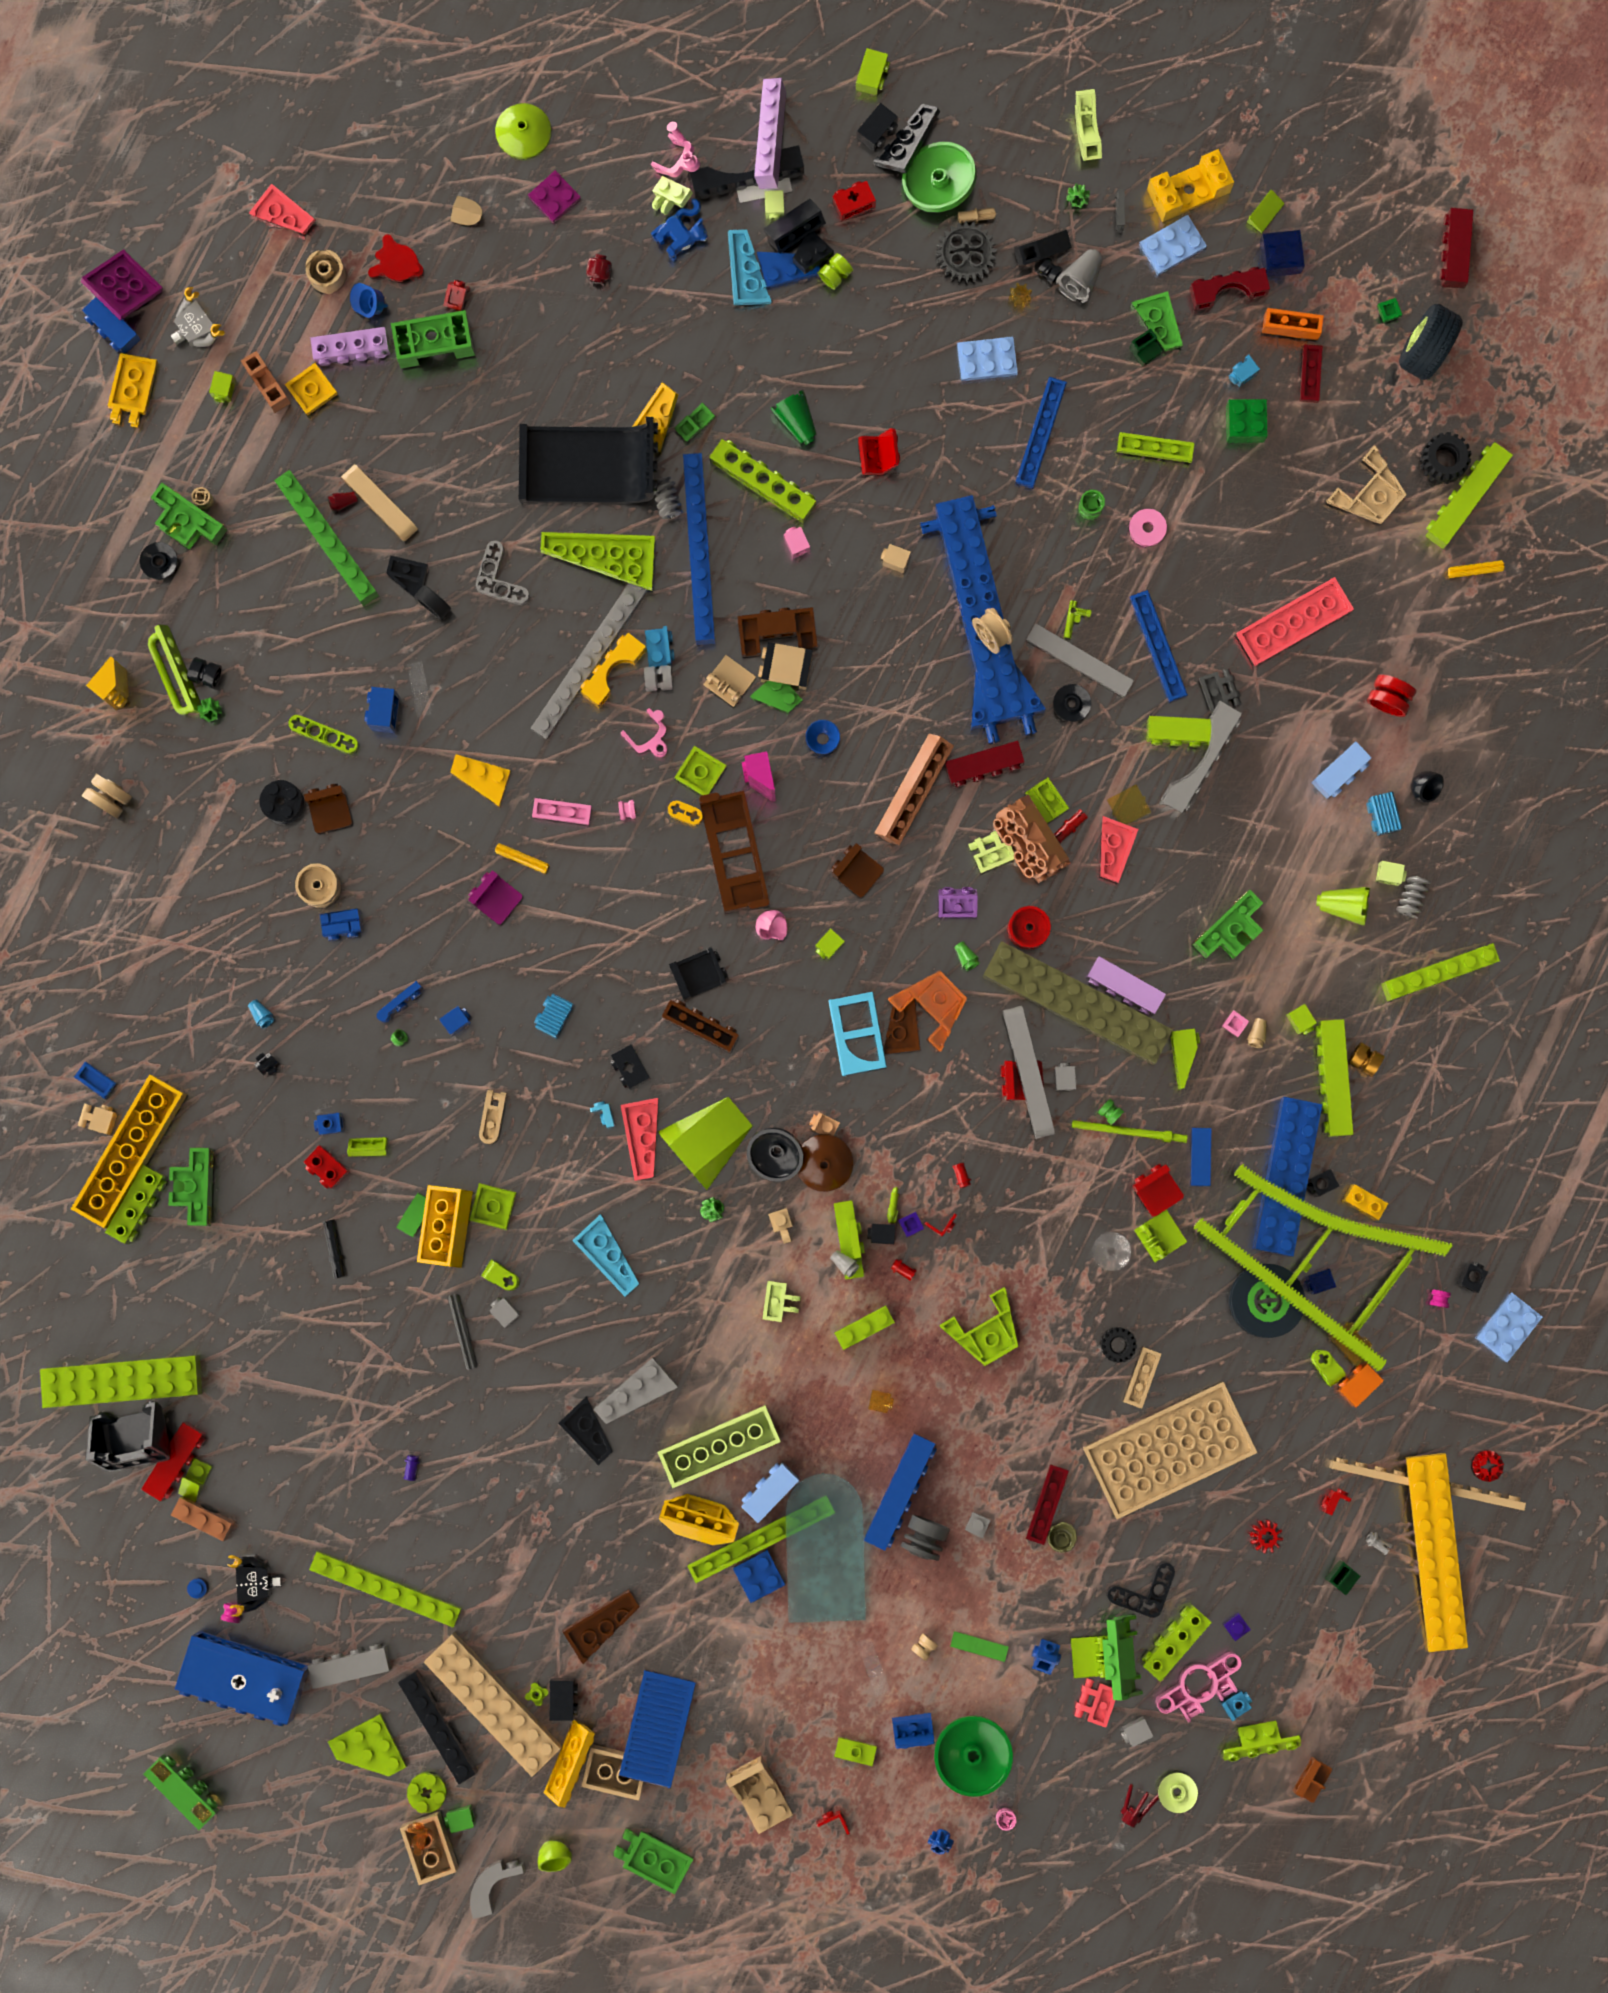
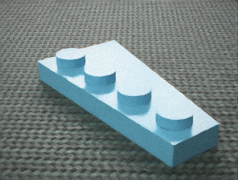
M728 230L734 305L771 304L772 301L768 295L765 280H763L760 272V266L756 260L748 231Z

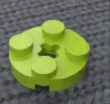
M430 1772L416 1775L407 1788L408 1801L419 1813H431L438 1810L444 1803L447 1795V1787L444 1780L437 1774L435 1775ZM425 1787L427 1790H432L429 1798L422 1795L424 1792L423 1788Z

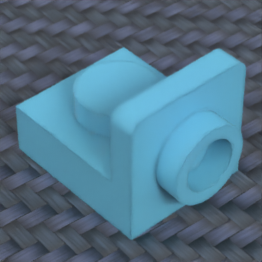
M605 1101L594 1103V1107L590 1108V1111L592 1113L603 1111V1114H600L602 1125H606L608 1129L616 1127L611 1105L609 1103L605 1104Z

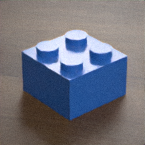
M371 687V692H368L367 703H369V711L366 710L365 722H367L372 731L395 734L400 698L395 689Z

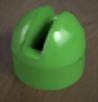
M401 1029L395 1030L391 1035V1041L395 1046H401L408 1040L407 1034Z

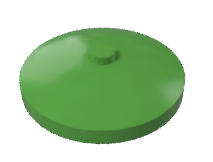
M936 142L919 150L907 174L903 173L902 185L908 200L915 207L927 212H943L960 205L971 194L977 179V169L971 154L964 147L952 142Z

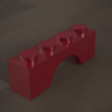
M1253 267L1247 272L1235 271L1228 276L1216 275L1209 280H1195L1191 283L1189 289L1194 311L1213 307L1217 294L1229 288L1241 290L1249 299L1268 295L1270 286L1266 269Z

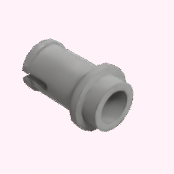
M1370 1532L1365 1540L1368 1546L1375 1547L1384 1555L1388 1554L1390 1551L1388 1548L1391 1549L1392 1544L1380 1538L1376 1532Z

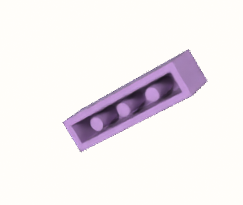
M1100 956L1096 959L1086 977L1089 979V984L1097 988L1099 986L1105 988L1107 994L1112 997L1119 996L1123 999L1122 1002L1130 1007L1135 1005L1140 1008L1139 1012L1146 1016H1153L1166 995Z

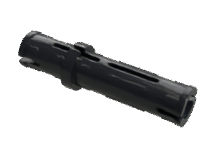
M335 1219L327 1220V1222L324 1221L322 1223L324 1225L330 1255L328 1260L332 1265L333 1278L345 1277L346 1274L342 1261L344 1256L341 1255Z

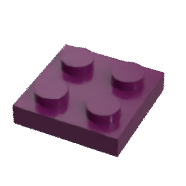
M556 170L528 194V198L553 224L581 199L580 195Z

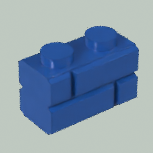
M358 908L320 914L322 935L324 938H328V941L339 940L340 936L347 935V938L358 937L359 933H363L361 911Z

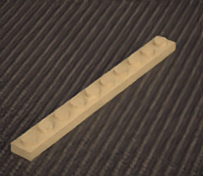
M1342 1458L1330 1461L1329 1468L1409 1485L1405 1472L1394 1470V1473L1386 1472L1387 1468L1375 1466L1374 1469L1367 1468V1464L1360 1462L1351 1465L1348 1464V1460ZM1451 1483V1495L1525 1511L1526 1503L1521 1502L1520 1497L1509 1495L1507 1499L1501 1497L1502 1493L1490 1491L1489 1494H1484L1482 1489L1471 1487L1470 1490L1463 1489L1461 1484Z

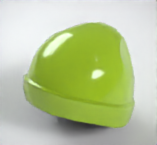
M547 1841L542 1845L538 1853V1869L544 1872L561 1871L570 1864L572 1853L560 1841Z

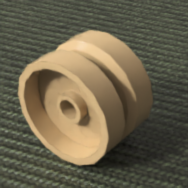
M96 774L91 783L100 791L96 792L91 788H86L82 797L118 819L123 810L114 803L115 800L123 805H127L132 796L124 792L122 787L111 780H106Z
M317 863L304 867L298 873L295 888L298 896L308 905L315 908H326L334 904L339 898L341 882L338 875L328 866Z

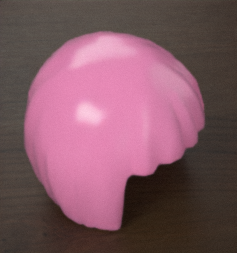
M767 910L757 918L755 927L757 934L761 938L783 940L787 936L788 924L783 913L778 910Z

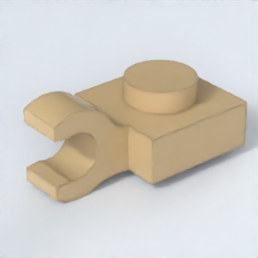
M787 1208L768 1214L774 1233L780 1231L784 1244L791 1242L787 1229L793 1226Z

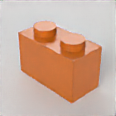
M1361 1363L1352 1370L1354 1374L1349 1378L1345 1377L1338 1384L1340 1387L1337 1391L1355 1408L1384 1381L1367 1363L1363 1365Z

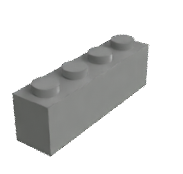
M381 1644L369 1646L370 1650L362 1651V1648L351 1650L349 1655L343 1656V1653L331 1655L332 1659L324 1660V1657L312 1660V1663L307 1666L312 1689L390 1671L392 1667L387 1645L381 1647Z

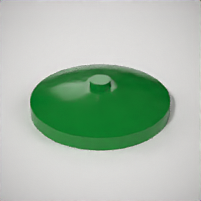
M970 1715L952 1721L942 1730L935 1744L934 1761L941 1780L951 1790L961 1795L978 1797L995 1791L1005 1782L1012 1768L1013 1751L1007 1734L997 1723L986 1717Z

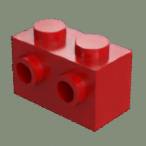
M321 1145L304 1161L307 1165L305 1169L313 1176L315 1174L321 1178L319 1182L327 1189L329 1187L335 1189L350 1173L347 1168Z

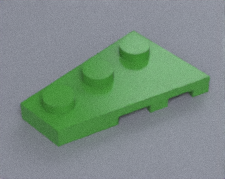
M1168 291L1132 302V305L1147 327L1151 328L1157 336V341L1164 352L1183 347Z

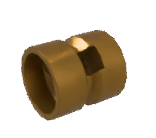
M1360 1042L1351 1055L1348 1064L1357 1069L1361 1067L1362 1072L1373 1077L1385 1056L1376 1050L1372 1052L1369 1046Z

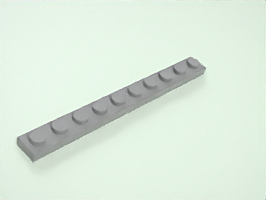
M628 583L532 725L531 730L546 740L549 738L582 689L581 685L597 667L648 589Z

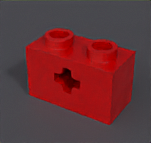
M858 181L846 190L840 189L832 195V202L841 222L876 207L875 197L867 181Z

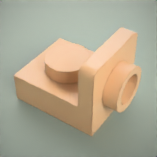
M819 1112L818 1116L813 1115L809 1125L812 1126L811 1130L818 1134L834 1135L840 1122Z

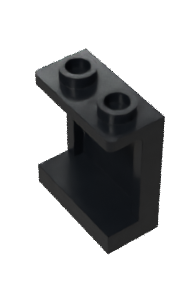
M709 947L705 951L679 962L675 961L669 964L684 1001L726 984L725 979L728 978L725 968H720L718 961L721 959L717 949L713 951L712 947Z

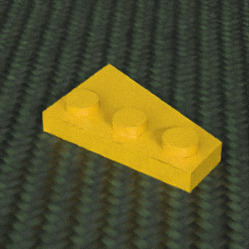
M661 383L632 426L643 425L646 423V417H654L655 423H658V434H655L654 442H658V452L661 451L679 395L665 383Z
M456 754L450 773L500 807L511 771Z

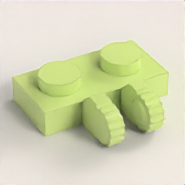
M662 176L652 190L656 195L655 200L652 202V208L655 210L661 208L663 214L669 213L674 205L683 208L693 192L691 189Z
M768 1281L762 1319L782 1322L783 1311L799 1313V1309L796 1307H784V1301L789 1299L797 1302L800 1301L801 1297L785 1295L787 1283Z

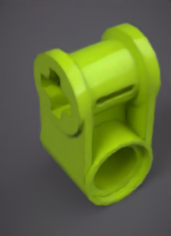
M492 1259L481 1275L491 1283L509 1291L517 1289L520 1284L518 1276ZM512 1278V1282H514V1284L508 1285L507 1287L508 1283L506 1282V1279Z
M1316 1350L1312 1353V1363L1330 1387L1346 1376L1345 1371L1328 1351ZM1319 1355L1325 1356L1323 1358L1324 1362H1319Z

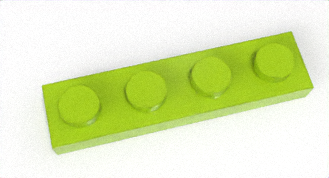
M1119 433L1117 453L1187 463L1192 462L1193 442Z

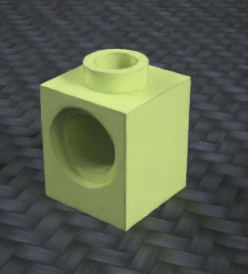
M783 190L765 191L766 219L776 221L784 216Z
M1381 861L1378 864L1375 882L1394 886L1401 885L1406 879L1407 871L1404 870L1405 865Z

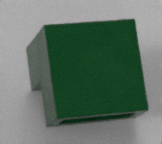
M1151 328L1131 341L1129 347L1142 367L1162 355L1163 352L1156 342L1157 336Z
M1339 1560L1325 1580L1344 1595H1347L1361 1576L1346 1563Z

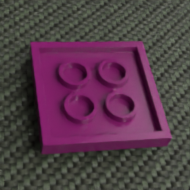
M124 249L81 278V283L120 321L163 290V287Z

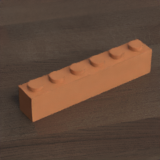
M928 734L875 831L876 835L889 843L901 844L952 751L953 744L941 736Z

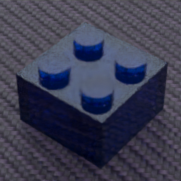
M1300 230L1265 233L1260 239L1261 257L1267 277L1302 273L1305 264Z

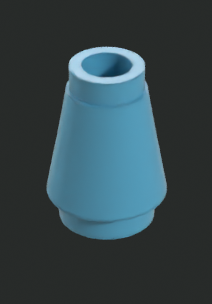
M257 999L248 1004L257 1026L263 1029L274 1022L273 1014Z

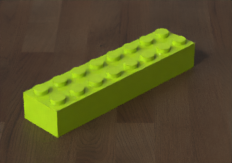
M200 1355L40 1369L42 1408L202 1394Z

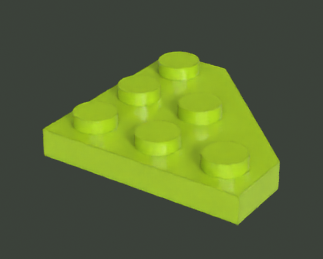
M382 1714L328 1741L336 1760L388 1777L407 1767Z

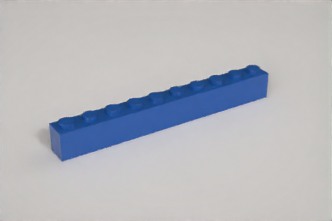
M702 453L683 454L696 645L715 644Z

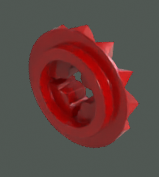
M1485 1450L1475 1456L1472 1468L1474 1474L1480 1480L1492 1482L1499 1479L1503 1473L1504 1463L1501 1456L1496 1452ZM1488 1460L1491 1464L1496 1465L1490 1469V1474L1487 1469L1481 1468V1466L1487 1464Z

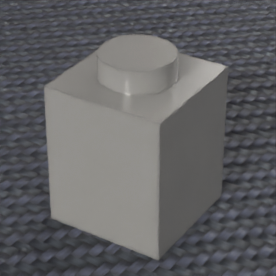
M1059 1063V1067L1054 1068L1055 1091L1076 1090L1075 1066H1070V1063Z
M497 1298L491 1304L492 1308L489 1310L504 1328H507L521 1315L506 1298Z
M1143 1716L1122 1726L1124 1732L1121 1735L1125 1743L1130 1742L1132 1747L1153 1737Z

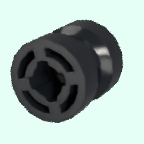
M1046 258L1037 270V273L1040 276H1045L1047 281L1053 284L1062 273L1063 268L1059 265H1054L1050 258Z

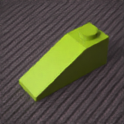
M1195 1028L1172 1031L1170 1034L1178 1090L1185 1088L1198 1048L1197 1044H1200L1199 1033H1195Z

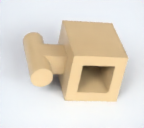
M84 1103L78 1126L85 1128L88 1120L90 1121L88 1129L111 1135L118 1113L113 1112L112 1107L102 1105L101 1108L95 1107L92 1114L90 1113L92 1105Z

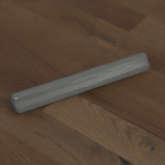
M458 1294L450 1295L448 1299L466 1369H474L477 1367L460 1298Z

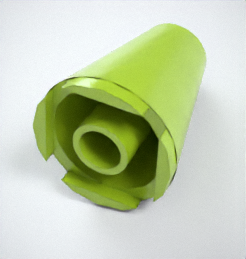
M1370 887L1322 891V894L1317 896L1316 906H1320V910L1365 925Z

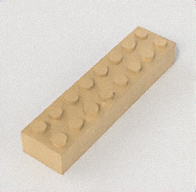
M455 1632L424 1661L427 1667L531 1777L561 1749L562 1745Z

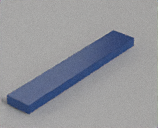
M1050 376L1048 378L1015 484L1031 489L1034 488L1065 391L1066 381Z
M1146 590L1130 596L1132 606L1169 703L1187 697V691L1149 591Z

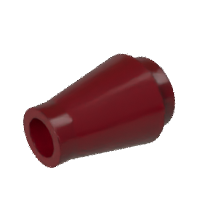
M352 491L333 493L332 496L328 497L331 510L338 512L356 503L357 498L355 492Z

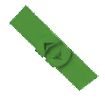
M955 1631L950 1647L1005 1662L1009 1648L1008 1646Z

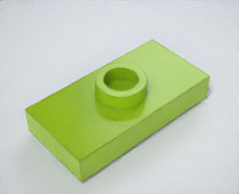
M350 1138L347 1149L348 1157L387 1155L388 1138Z
M839 1737L834 1757L873 1766L877 1746Z

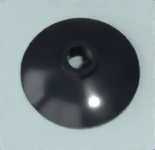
M154 542L143 549L139 562L145 575L152 579L161 580L173 574L177 567L178 558L175 550L170 545L163 542ZM163 560V564L157 565V561Z
M1065 685L1054 696V710L1065 721H1080L1087 716L1091 709V697L1088 691L1080 685ZM1073 701L1075 707H1069L1068 703Z

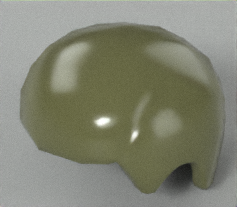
M1060 1522L1052 1526L1047 1536L1051 1548L1059 1553L1071 1551L1078 1540L1076 1530L1071 1524L1066 1522Z

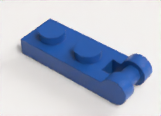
M415 981L377 1012L378 1020L384 1023L389 1022L391 1014L395 1011L400 1012L407 1006L406 1002L419 997L422 994L421 990L424 988L419 982Z

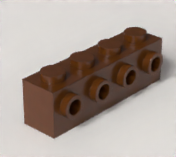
M678 999L675 1002L669 1001L661 1016L663 1019L731 1054L739 1038V1035L736 1034V1029L728 1025L726 1028L719 1025L720 1021L713 1017L709 1019L703 1017V1012L695 1008L692 1010L686 1008V1004Z

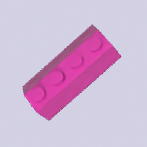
M767 751L744 756L745 761L742 762L745 783L749 782L750 788L771 802H775V788Z

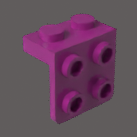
M492 870L490 873L486 872L481 878L482 883L478 888L474 887L471 890L468 900L490 919L501 925L519 904L523 896Z

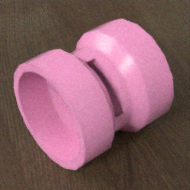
M1004 1807L997 1811L996 1821L1002 1830L1008 1831L1015 1827L1016 1816L1013 1810Z

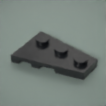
M586 1396L558 1424L599 1466L612 1453V1450Z

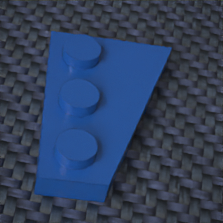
M757 252L763 278L767 286L766 289L817 276L820 268L817 266L804 274L793 263L795 253Z

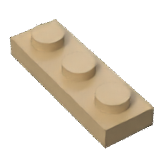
M1142 1347L1123 1402L1141 1409L1143 1408L1162 1355L1161 1353Z

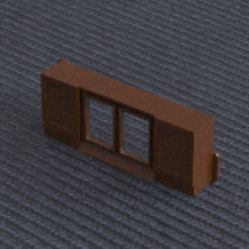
M744 790L721 796L719 793L700 796L701 811L725 914L768 906L770 904ZM746 827L751 847L721 853L716 833ZM752 853L756 873L727 879L722 859Z

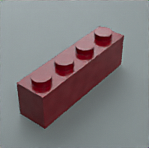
M1450 208L1448 214L1444 216L1443 224L1446 226V232L1443 233L1442 244H1445V250H1442L1441 262H1444L1439 276V279L1442 280V287L1464 289L1468 284L1474 209Z
M1017 740L946 761L944 766L950 786L955 785L958 788L967 785L966 782L971 780L974 782L982 781L988 775H992V777L1000 776L1005 770L1010 769L1011 772L1020 770L1025 761Z

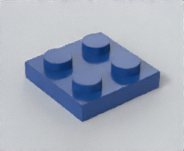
M768 1550L733 1567L750 1603L785 1586Z

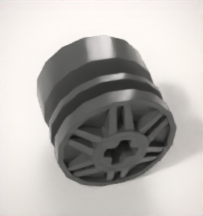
M912 1514L908 1527L915 1531L914 1535L905 1534L904 1537L911 1540V1543L902 1541L901 1547L920 1558L939 1561L940 1555L934 1553L933 1549L942 1552L943 1548L937 1545L936 1541H946L950 1529L929 1519Z

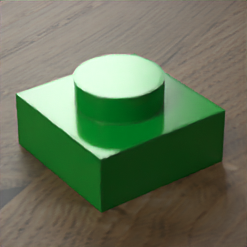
M1396 298L1377 305L1383 323L1402 316Z

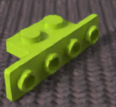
M853 1201L834 1203L841 1253L856 1260L859 1265L855 1274L850 1278L846 1275L845 1279L864 1277L861 1254L865 1253L863 1242H859L858 1234H862L860 1222L856 1223Z
M1276 1721L1239 1727L1238 1735L1241 1747L1223 1750L1224 1761L1229 1760L1233 1762L1247 1756L1254 1758L1263 1753L1275 1754L1279 1750H1295L1301 1746V1737L1298 1735L1281 1739Z

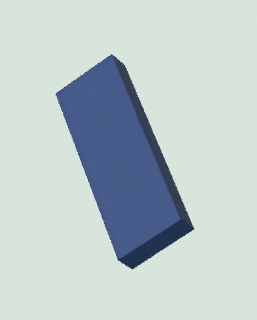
M1191 1128L1190 1186H1211L1212 1128Z

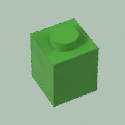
M472 1805L449 1810L446 1814L447 1817H444L446 1828H450L451 1833L474 1828L476 1825Z

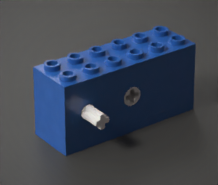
M199 1631L191 1636L175 1690H178L179 1694L190 1697L194 1695L198 1697L199 1701L206 1703L213 1701L217 1703L216 1706L227 1709L229 1706L235 1708L237 1713L245 1715L251 1713L254 1714L256 1719L273 1720L272 1723L275 1725L284 1726V1724L288 1725L295 1717L309 1671L308 1665Z

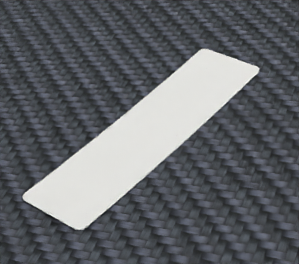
M784 178L778 181V188L759 189L758 186L753 185L748 186L744 190H737L739 202L742 203L765 198V191L783 190L784 194L792 192L790 179Z

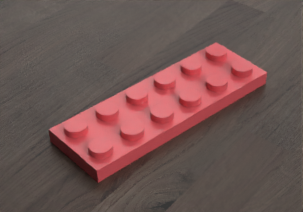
M1334 577L1237 632L1236 636L1254 666H1257L1347 615L1354 608Z

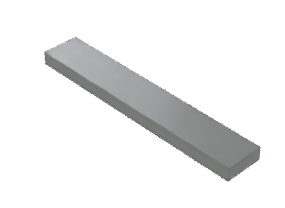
M1038 624L1034 625L1026 639L1030 644L1123 698L1134 682L1131 678Z

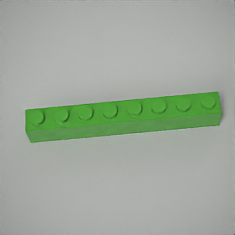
M288 470L275 479V483L361 604L365 606L377 598L379 595L292 472Z

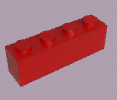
M187 1421L182 1422L169 1443L171 1449L170 1459L156 1464L141 1490L160 1502L169 1499L174 1492L173 1486L176 1482L179 1483L185 1474L183 1472L186 1465L190 1466L195 1458L194 1452L204 1444L206 1433Z

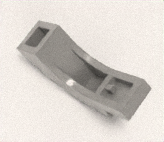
M500 1859L487 1866L481 1872L471 1892L470 1907L473 1919L493 1914L494 1906L491 1897L493 1885L503 1878L523 1874L525 1872L524 1862L518 1863V1860L508 1862L507 1866H504L503 1859Z

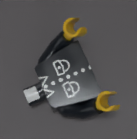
M234 1555L228 1556V1558L235 1559L232 1565H227L231 1568H236L237 1604H241L230 1606V1608H237V1613L231 1615L232 1617L256 1610L267 1602L268 1597L272 1595V1588L282 1587V1576H271V1569L266 1567L264 1562L255 1557L238 1558Z

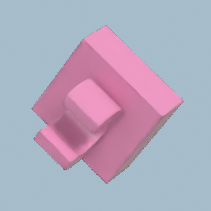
M1233 1010L1222 1027L1238 1038L1249 1021Z

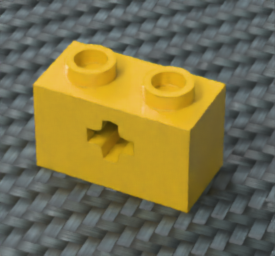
M1356 1184L1349 1186L1341 1201L1374 1221L1381 1218L1388 1205L1387 1202Z

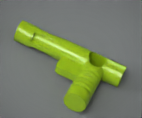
M1071 600L1069 604L1064 632L1065 639H1071L1074 622L1080 623L1081 616H1091L1092 610L1077 608V601ZM1072 608L1076 610V612L1071 613L1070 611Z

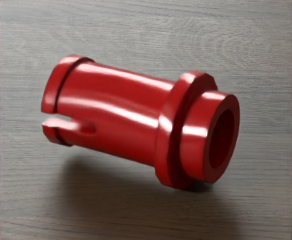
M964 1163L952 1166L958 1180L957 1185L960 1188L970 1186V1181H972L968 1177Z
M896 1259L890 1268L893 1270V1273L897 1272L909 1281H911L916 1270L904 1264L902 1259Z

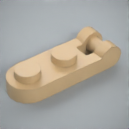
M487 1090L479 1131L481 1141L486 1144H493L498 1140L507 1099V1093L505 1092L500 1094L495 1093L494 1090ZM492 1100L499 1101L498 1106H492Z

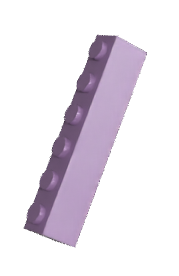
M782 78L763 79L754 175L759 189L778 188L786 89Z

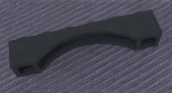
M799 145L781 149L779 181L785 177H799L804 173V163ZM707 166L699 168L695 172H690L695 199H706L717 193L723 195L734 189L744 190L747 186L751 185L758 186L754 177L755 170L744 173H725Z
M418 1669L402 1678L398 1682L399 1686L457 1783L461 1784L478 1772L477 1767L449 1728Z

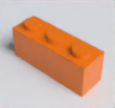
M1267 308L1264 314L1262 333L1318 340L1322 333L1324 315Z

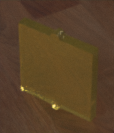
M1137 785L1107 799L1113 811L1112 815L1116 817L1118 822L1126 825L1151 813L1145 801L1146 798L1142 796Z

